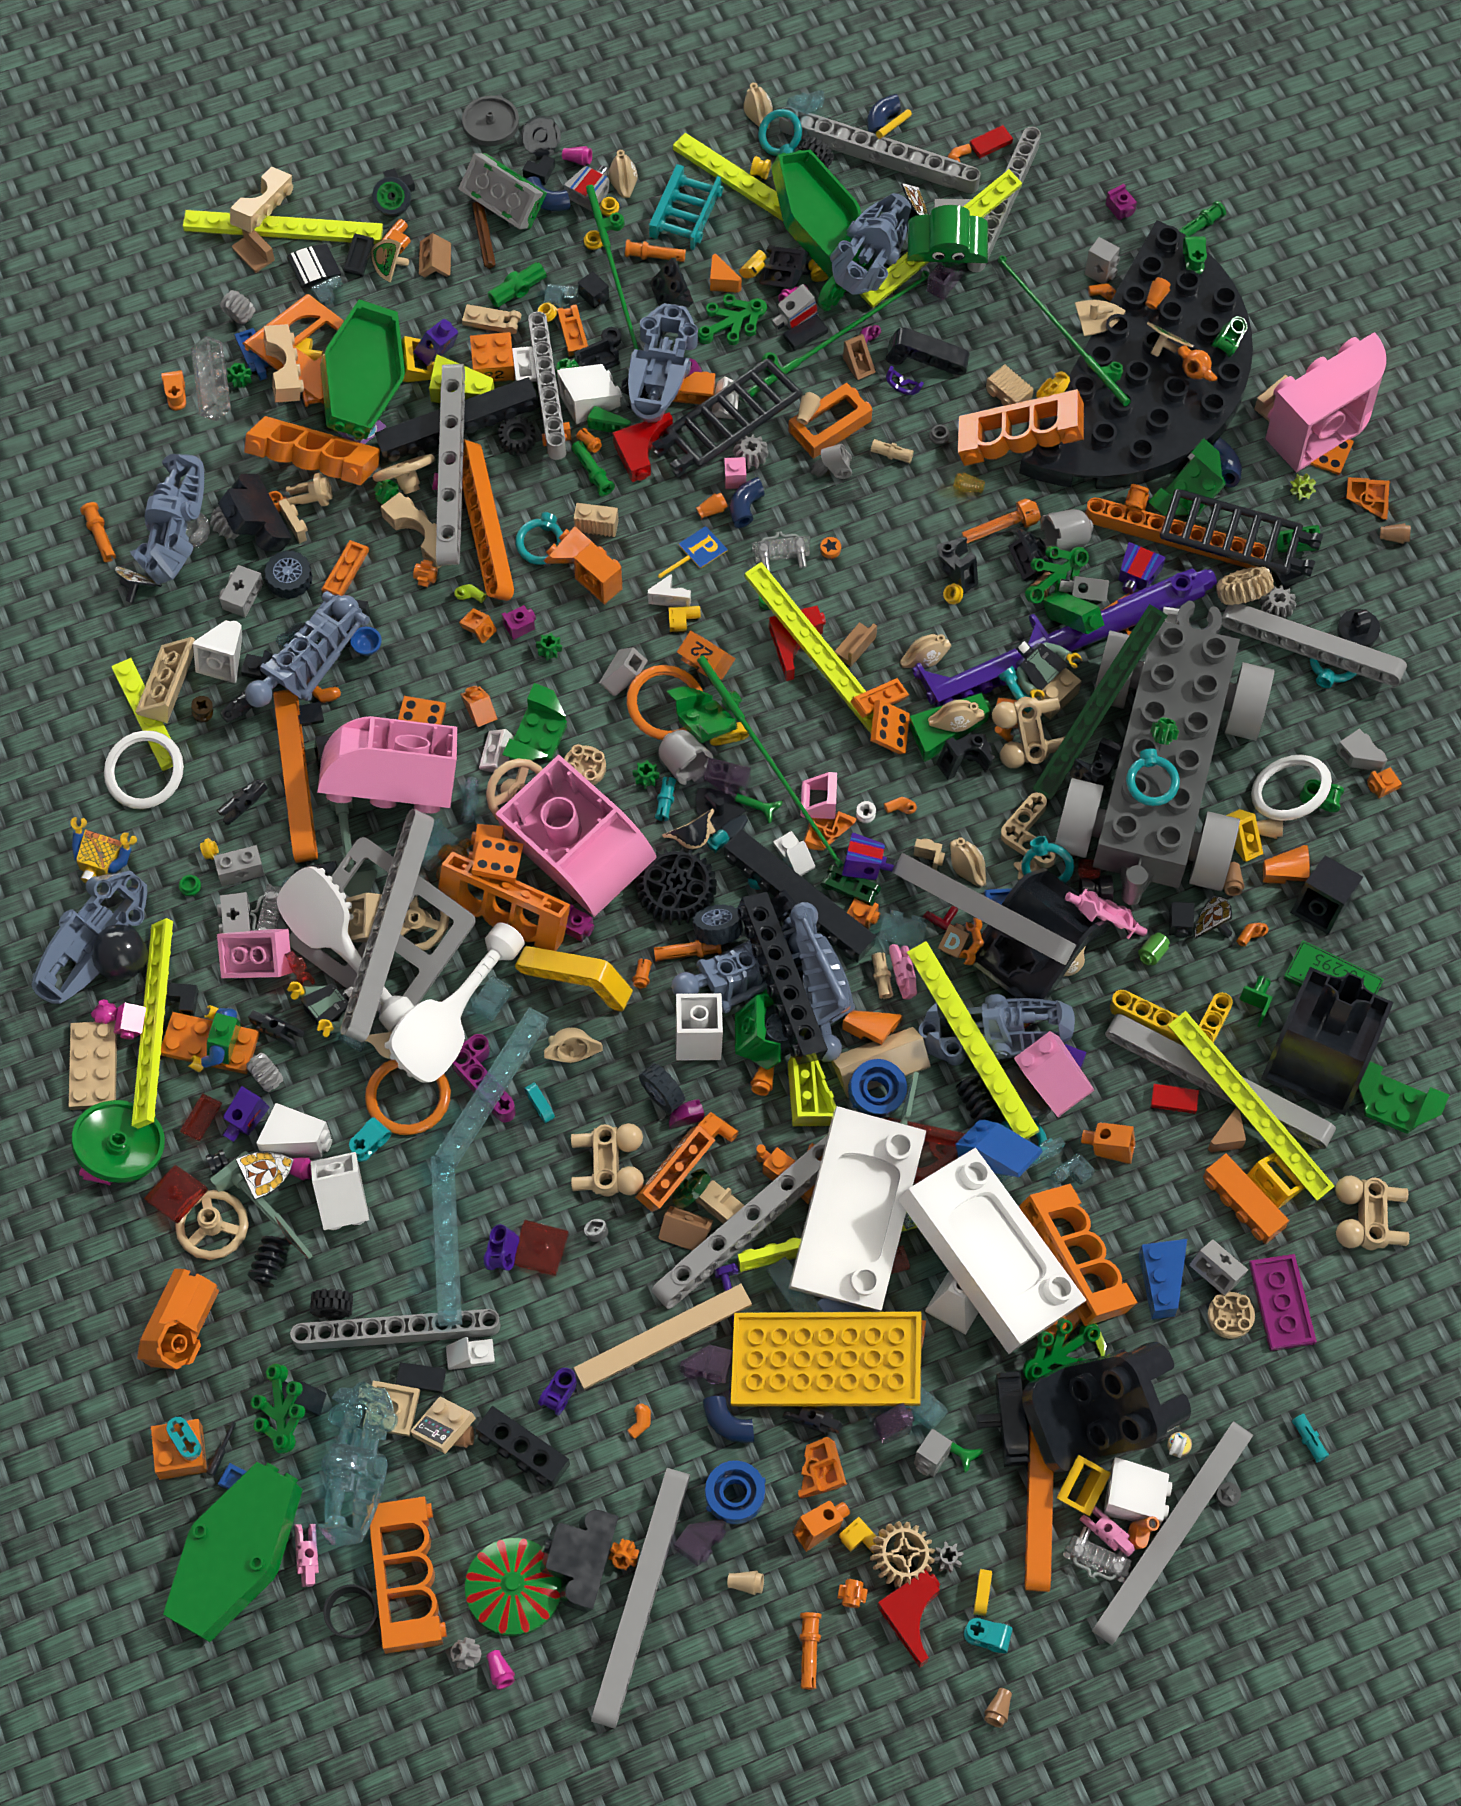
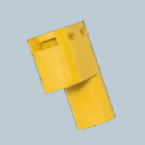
M758 250L739 269L740 275L746 279L755 277L765 267L764 261L767 258L765 253Z
M306 338L295 346L313 361H316L324 354V351L312 350V338Z
M700 606L668 608L670 632L687 631L686 619L701 618Z
M860 1517L855 1519L839 1534L841 1542L850 1552L861 1542L869 1549L871 1546L876 1545L873 1541L876 1535Z

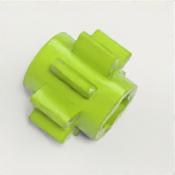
M1307 473L1304 476L1297 474V478L1294 481H1290L1294 487L1290 492L1293 495L1296 494L1298 500H1301L1302 497L1310 499V495L1316 492L1313 488L1316 481L1310 479Z

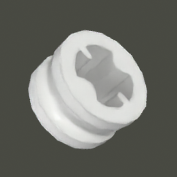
M869 801L861 802L857 806V819L862 823L872 822L876 814L875 805ZM864 809L869 810L868 816L863 815Z
M1175 1434L1169 1454L1175 1453L1181 1458L1187 1437L1179 1438L1178 1434Z

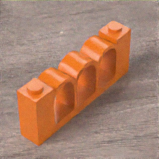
M1078 389L959 416L958 454L964 466L984 462V458H1000L1009 450L1015 453H1025L1033 449L1037 443L1043 447H1052L1060 442L1066 444L1084 440V403ZM1058 415L1054 426L1046 430H1040V419ZM1030 421L1026 432L1019 436H1012V425ZM1002 428L1001 434L996 440L985 443V431Z
M264 416L246 433L244 453L262 458L266 456L277 462H292L301 469L320 470L326 476L341 478L343 481L361 486L378 468L380 448Z
M455 852L450 853L441 866L438 887L441 892L472 913L474 917L483 916L489 925L494 927L497 923H506L515 928L522 935L524 941L535 942L534 946L541 949L557 951L564 941L570 904L517 880L513 883L473 875L471 872L474 861ZM468 883L484 890L483 900L475 898L470 893ZM495 895L512 903L510 913L505 912L497 905ZM523 908L540 915L538 925L532 924L524 917Z
M1067 1184L1032 1194L1019 1205V1208L1085 1297L1086 1301L1076 1311L1083 1324L1088 1326L1126 1314L1137 1304V1301L1127 1283L1122 1284V1276L1116 1265L1105 1259L1106 1247L1104 1242L1098 1235L1089 1231L1091 1227L1090 1218L1086 1211L1079 1206L1081 1201L1072 1185ZM1063 1218L1073 1226L1075 1233L1061 1237L1052 1219ZM1067 1247H1082L1089 1254L1091 1261L1077 1265ZM1092 1273L1099 1276L1104 1281L1106 1289L1092 1293L1083 1275Z
M425 1497L367 1505L382 1645L385 1654L443 1645V1637H447L445 1622L441 1623L439 1616H437L439 1605L435 1594L430 1589L435 1579V1571L431 1560L426 1556L431 1547V1538L426 1527L430 1526L429 1518H433L431 1503L427 1504ZM417 1529L424 1534V1541L417 1550L384 1555L382 1533ZM421 1562L428 1567V1574L421 1583L388 1589L386 1566ZM424 1595L432 1601V1608L425 1617L392 1623L389 1599Z

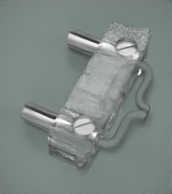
M782 531L776 532V536L766 537L762 541L752 544L755 561L762 562L770 572L769 561L798 557L799 567L805 568L807 566L805 556L810 554V536L784 535Z
M271 884L266 885L265 894L259 897L256 909L251 910L250 916L254 918L252 931L277 929L280 917L277 897L282 887H275ZM263 899L257 929L255 930L257 917L254 913L259 910L261 900Z
M1083 1527L1080 1537L1073 1535L1069 1546H1066L1063 1556L1072 1560L1077 1567L1088 1572L1087 1576L1092 1579L1095 1576H1100L1106 1580L1115 1579L1122 1583L1126 1581L1129 1576L1128 1569L1132 1560L1126 1558L1127 1555L1124 1554L1122 1557V1551L1116 1554L1087 1541L1091 1532L1090 1528H1088L1084 1539L1082 1538L1087 1527ZM1090 1569L1095 1570L1097 1572L1092 1574Z

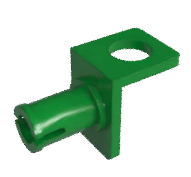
M1264 976L1257 978L1253 989L1244 986L1239 998L1243 1002L1263 1009L1258 1027H1261L1273 998L1266 994L1271 981L1269 978H1266L1264 984H1262Z

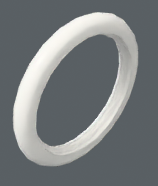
M156 731L134 732L122 738L109 752L104 768L105 784L113 798L124 806L133 809L155 807L165 802L178 788L183 775V758L178 746L166 735ZM140 741H152L160 744L169 752L173 763L171 779L160 793L152 797L140 799L128 796L122 792L115 780L114 770L117 759L128 746Z
M1291 755L1269 764L1256 777L1251 792L1252 803L1259 813L1273 820L1286 821L1301 818L1317 809L1327 798L1332 782L1331 773L1324 763L1311 756ZM1296 765L1309 766L1318 772L1321 779L1320 789L1306 804L1290 810H1276L1268 807L1263 801L1262 788L1265 782L1276 772Z

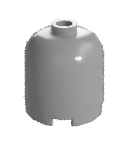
M1078 509L1043 515L1040 522V530L1045 531L1046 539L1043 541L1046 549L1049 546H1057L1061 550L1071 551L1075 547L1086 546L1090 541L1093 531L1092 521L1083 511Z
M676 730L668 733L659 746L661 761L677 781L683 785H686V782L691 779L694 782L700 779L710 768L707 765L709 760H713L710 751L686 730Z

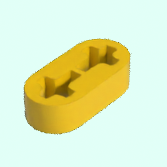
M737 722L738 729L711 739L710 744L718 746L741 741L749 737V734L741 722Z
M984 1569L979 1571L974 1615L986 1616L992 1571Z

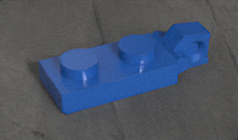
M254 328L234 334L248 368H251V372L256 371L260 381L267 379L265 367H268V363L253 351H246L245 345L242 344L256 333Z

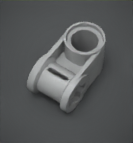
M843 444L821 449L823 464L828 467L836 478L847 479L852 476L850 468L852 456Z

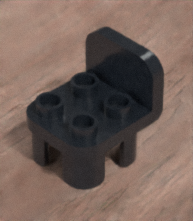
M1150 1342L1129 1352L1122 1348L1106 1356L1069 1363L1026 1385L1022 1395L1023 1408L1042 1458L1050 1470L1056 1473L1069 1472L1078 1455L1092 1461L1101 1456L1150 1448L1161 1442L1167 1432L1189 1420L1191 1406L1185 1394L1177 1395L1160 1404L1151 1380L1174 1368L1173 1358L1164 1345L1158 1342Z

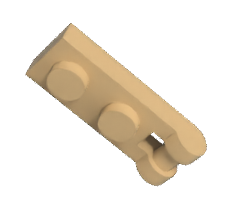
M467 304L462 324L469 327L516 334L518 330L517 323L520 322L522 315L515 310L508 312Z

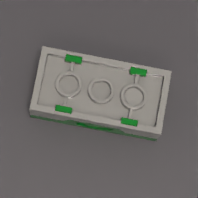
M486 153L473 154L458 188L519 229L532 227L547 192Z

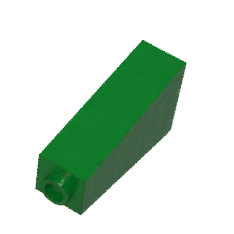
M982 693L961 699L977 703L978 708L984 711L985 716L984 719L964 731L951 732L929 726L928 718L942 706L910 716L909 729L924 762L939 754L946 740L952 737L955 741L959 740L988 721L991 706L988 700H984Z

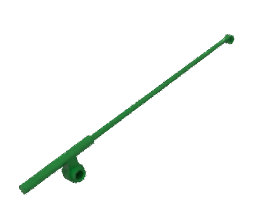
M588 185L586 190L601 242L606 250L634 349L639 350L607 234L609 230L620 231L625 225L624 217L620 213L615 212L608 218L603 219L594 186Z
M1003 255L999 256L998 262L1006 268L1083 356L1087 365L1124 406L1129 405L1130 399L1115 384L1122 376L1123 366L1118 362H1112L1106 367H1100L1092 356L1088 355L1006 264L1007 258Z
M923 271L919 280L800 358H795L781 367L777 356L772 352H768L763 355L761 362L765 359H770L786 375L801 365V362L924 280H927L929 272ZM766 368L765 370H768L771 375L765 378L764 382L769 386L777 381L778 378ZM757 385L747 390L752 397L762 391Z
M700 656L697 661L723 698L721 702L728 711L731 710L737 721L741 722L835 860L836 865L839 868L844 866L745 720L744 714L738 707L740 702H742L739 694L736 691L729 692L705 656Z

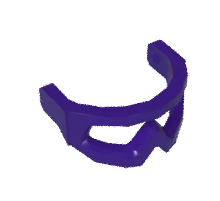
M890 366L885 377L892 388L906 395L919 393L924 384L923 382L918 383L910 379L904 380L903 376L893 370V366ZM894 374L899 378L901 386L908 383L916 386L913 390L902 388L892 380V376Z

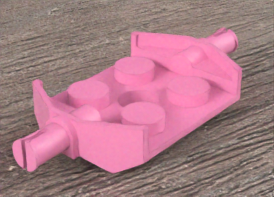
M1084 889L1079 896L1068 892L1065 896V900L1075 904L1091 922L1097 916L1103 921H1111L1120 929L1126 928L1129 933L1128 939L1133 933L1142 937L1147 933V929L1135 921L1130 909H1127L1125 906H1118L1111 900H1104L1093 891Z

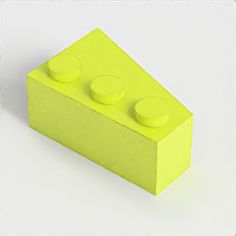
M436 354L429 391L431 402L441 403L442 365L458 363ZM465 367V400L494 390L493 378Z
M791 1056L788 1061L792 1125L830 1126L834 1110L837 1106L833 1099V1093L827 1086L826 1077L819 1061L797 1065L795 1058Z

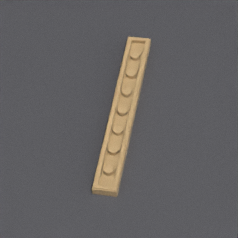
M739 1284L574 1367V1370L585 1390L734 1315V1313L752 1306V1303L742 1284Z

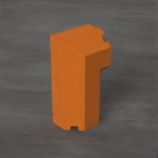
M174 1269L140 1339L137 1359L150 1367L178 1369L183 1365L193 1363L201 1347L200 1339H197L219 1293L215 1283L199 1274H196V1276L189 1275V1270Z

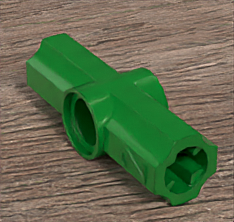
M535 262L519 273L513 271L507 275L503 283L487 292L488 297L495 307H500L514 297L522 298L529 292L530 287L547 277L546 272L539 262Z

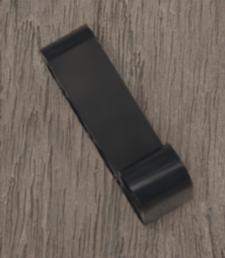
M898 328L889 340L885 359L892 365H900L906 358H910L955 375H964L967 371L970 353L964 348L909 328Z

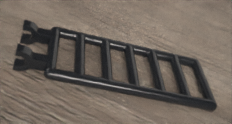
M765 359L668 426L665 430L667 436L651 443L656 449L654 453L660 458L666 453L667 449L677 444L686 454L681 459H676L670 463L674 469L672 470L678 478L691 465L695 464L701 467L801 398L803 393L770 359ZM768 368L792 394L782 400L758 374ZM751 379L774 402L775 406L765 411L742 385ZM735 391L759 417L749 423L725 397ZM719 402L743 428L732 434L709 408ZM703 414L726 440L716 446L692 420ZM686 425L710 451L699 457L676 431Z
M1175 489L1160 532V538L1257 567H1266L1278 573L1287 575L1293 569L1311 577L1315 561L1309 559L1301 560L1294 557L1299 542L1319 550L1323 534L1302 531L1303 525L1298 522L1185 490ZM1180 498L1193 501L1182 536L1169 533ZM1200 504L1213 507L1202 542L1190 539ZM1225 510L1233 514L1221 548L1211 545L1210 542L1220 511ZM1241 515L1253 518L1243 553L1230 550ZM1261 521L1273 524L1263 559L1251 556ZM1281 527L1294 530L1283 565L1271 562Z

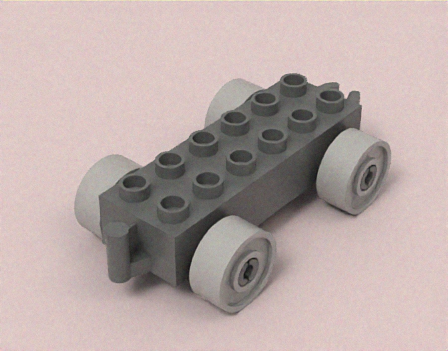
M1187 601L1180 607L1175 624L1164 621L1148 646L1145 661L1139 660L1111 706L1124 709L1129 687L1137 689L1107 810L1099 808L1103 785L1074 778L1070 782L1055 844L1065 848L1071 855L1086 858L1091 836L1100 838L1093 867L1120 874L1123 888L1121 898L1128 905L1137 904L1141 899L1142 893L1151 882L1179 888L1187 860L1193 861L1189 884L1222 891L1226 880L1240 819L1207 811L1201 833L1194 831L1223 710L1229 711L1225 734L1257 741L1272 686L1274 669L1242 662L1237 682H1230L1240 639L1219 634L1222 625V615L1219 609L1214 606L1209 610L1207 616L1208 626L1204 629H1195L1189 623V619L1193 616L1195 609L1193 601ZM1109 631L1095 689L1129 635ZM1160 718L1172 719L1176 722L1175 725L1178 726L1179 734L1177 740L1172 739L1169 745L1155 742L1154 737H1152L1153 733L1150 732L1153 722L1157 723ZM1145 749H1156L1158 756L1171 762L1179 774L1180 785L1177 794L1172 800L1160 806H1148L1138 802L1132 797L1127 788V772L1131 765L1140 759L1139 753ZM1161 766L1142 767L1136 774L1135 784L1142 794L1149 797H1159L1169 790L1171 778L1168 772Z

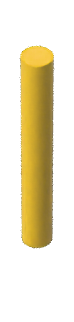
M905 110L876 132V137L879 139L884 137L912 115L911 111Z

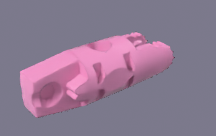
M892 944L889 946V952L896 983L902 998L910 1000L917 995L913 964L907 955L909 948L904 945L899 948L898 945Z
M1095 1506L1092 1511L1100 1519L1096 1524L1085 1515L1079 1519L1114 1551L1119 1549L1128 1557L1135 1551L1133 1544L1128 1540L1130 1536L1098 1507Z
M296 1524L294 1525L297 1574H301L302 1587H312L315 1584V1574L319 1573L316 1524H309L308 1541H303L302 1525Z

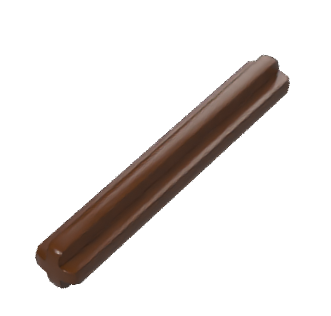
M476 201L472 204L483 263L484 267L491 269L495 267L496 263L484 206Z

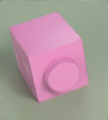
M745 457L725 458V489H738L740 485L746 482Z

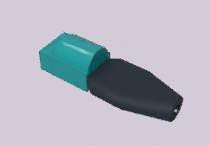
M743 814L729 820L717 833L708 839L706 845L716 853L741 829L743 830L748 822V818Z

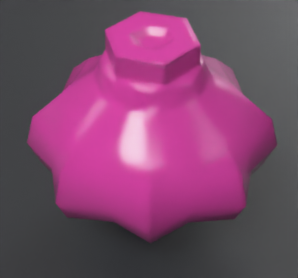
M103 999L99 1001V1004L91 1012V1017L96 1023L107 1024L115 1021L117 1008L115 1004L108 1003V1000Z

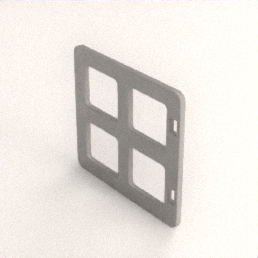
M364 837L359 838L331 876L333 879L332 883L339 886L338 891L340 893H344V888L365 859H370L389 873L393 856L371 840ZM353 859L356 861V864L350 872H347L344 869L350 860ZM419 875L409 905L417 895H420L452 918L454 923L431 955L424 952L401 934L399 936L395 952L419 969V974L403 995V997H408L414 1006L421 1002L475 925V917L472 913ZM294 932L290 934L291 948L344 987L354 986L357 973L349 964L346 966L341 965L321 949H314L306 945ZM363 942L357 950L361 957H363L367 942ZM379 1002L378 1007H377V1011H378V1012H380V1007H381V1003H380V1002Z

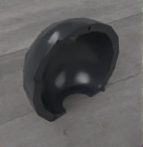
M122 924L108 926L102 930L94 942L91 955L95 968L102 976L109 980L120 982L135 977L144 969L148 961L147 948L139 933L133 927Z

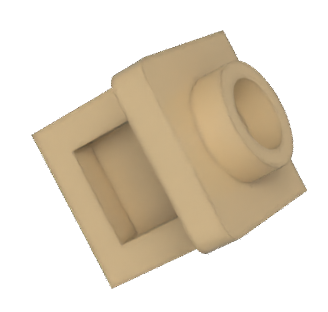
M916 839L914 856L934 860L933 869L936 871L938 865H943L945 853L941 852L942 844L934 843L930 839Z

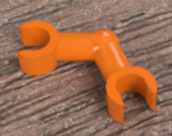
M973 918L974 925L966 922V929L972 933L973 943L968 950H963L959 955V958H967L964 962L965 965H972L975 962V954L984 945L980 932L982 921L978 918Z

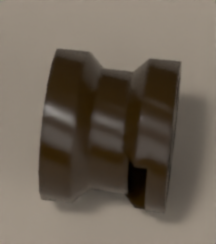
M198 696L193 699L191 703L193 718L201 723L209 721L213 716V703L211 699L206 696Z

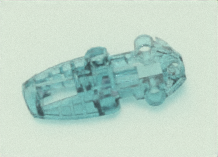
M359 1382L354 1388H340L332 1396V1399L339 1404L332 1407L328 1419L332 1425L340 1428L338 1442L329 1445V1454H326L322 1459V1471L328 1476L325 1497V1524H318L329 1545H352L363 1541L377 1510L385 1482L387 1459L383 1454H377L379 1440H385L387 1432L392 1431L396 1427L398 1417L394 1412L393 1403L385 1388H376L367 1382ZM367 1410L363 1429L357 1428V1426H360L362 1411ZM345 1492H354L353 1528L346 1526L345 1518L341 1516Z

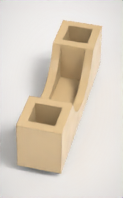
M270 167L261 177V193L263 195L256 198H240L230 208V224L250 233L256 227H259L262 221L267 216H270L272 211L282 203V200L292 193V175Z
M289 324L264 326L263 340L266 355L277 358L284 365L282 369L273 373L272 388L275 402L300 401V392H304L303 380H299L301 369L300 364H296L298 354L297 349L293 348L295 344L294 333H290Z
M399 492L381 506L382 517L395 530L409 528L420 532L425 537L421 545L423 558L433 561V566L439 569L441 566H438L436 561L437 524H432L422 510L415 508L413 501L409 497L405 498Z

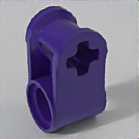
M502 1224L496 1225L490 1232L487 1250L484 1255V1265L487 1270L502 1268L509 1271L514 1266L519 1236Z
M569 1368L559 1369L541 1394L538 1405L547 1406L559 1416L576 1389L577 1380L574 1372ZM564 1376L572 1378L571 1383L568 1385H561L559 1382Z

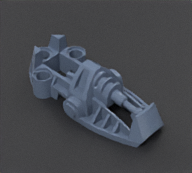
M892 193L867 208L855 221H852L846 230V235L852 239L851 242L841 241L832 252L830 260L832 262L835 283L852 295L878 290L888 277V271L883 266L884 263L891 266L901 256L900 252L906 237L911 205L904 196ZM880 211H882L883 213L877 218ZM858 249L861 250L857 257L860 259V264H863V262L868 264L871 258L874 260L868 271L852 260Z
M666 303L660 305L648 316L641 319L640 339L645 343L644 350L634 349L630 358L628 378L629 399L636 416L646 422H657L662 419L666 409L681 388L684 378L690 373L691 361L689 358H684L685 350H693L698 345V328L686 307ZM663 331L678 334L673 351H670L673 341L669 340V337L661 339ZM658 341H660L659 348H656ZM644 385L646 386V392L649 394V399L640 398Z
M170 454L162 461L163 466L170 475L166 477L163 483L157 484L153 496H150L147 501L144 516L145 525L150 531L148 544L143 543L136 550L130 551L131 555L156 584L173 580L193 551V545L188 542L189 537L186 535L188 525L186 522L199 517L204 492L203 462L193 455ZM182 476H185V478H184V480H183V482H182V484H181V486H180V488H179L180 479H181Z
M132 871L91 877L86 883V890L92 895L78 913L71 909L60 917L59 926L61 927L48 944L36 972L32 974V989L40 998L50 1003L60 1004L75 995L99 974L91 956L94 942L99 933L108 926L116 924L137 926L143 922L147 884ZM131 879L132 884L127 888L126 883ZM102 883L101 891L97 892L98 884ZM117 890L121 893L119 896L124 901L112 913L111 910L100 904L105 898L109 899ZM133 910V917L129 919L128 914ZM70 959L77 964L59 991L55 987L57 982L55 975Z
M991 994L985 998V1003L981 1007L967 1008L997 1060L1016 1057L1049 1032H1025L1024 1023H1035V1020H1047L1049 1024L1058 1025L1059 1032L1052 1033L1059 1036L1063 1043L1070 1040L1074 1032L1075 1016L1073 1009L1070 1005L1059 1000L1055 1002L1030 998L1006 999L1000 994ZM936 1003L927 1011L924 1021L919 1026V1033L923 1037L927 1053L945 1060L951 1065H959L964 1061L967 1054L957 1037L943 1038L942 1027L950 1025ZM951 1050H959L956 1054H949Z

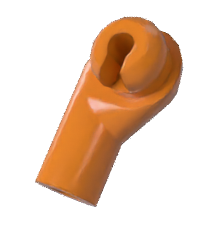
M966 144L953 148L948 158L960 162V156L971 154L970 145Z
M1109 284L1088 286L1089 296L1101 295L1111 301L1116 293V290Z
M317 685L312 695L320 702L326 703L339 698L341 691L338 687L321 689Z
M899 797L884 803L887 813L899 810L906 814H913L917 809L915 802L905 797Z
M1264 923L1247 924L1236 942L1240 946L1246 947L1251 938L1266 935L1268 933V926Z
M642 1403L638 1404L634 1409V1412H636V1423L627 1430L633 1439H636L651 1424V1410Z

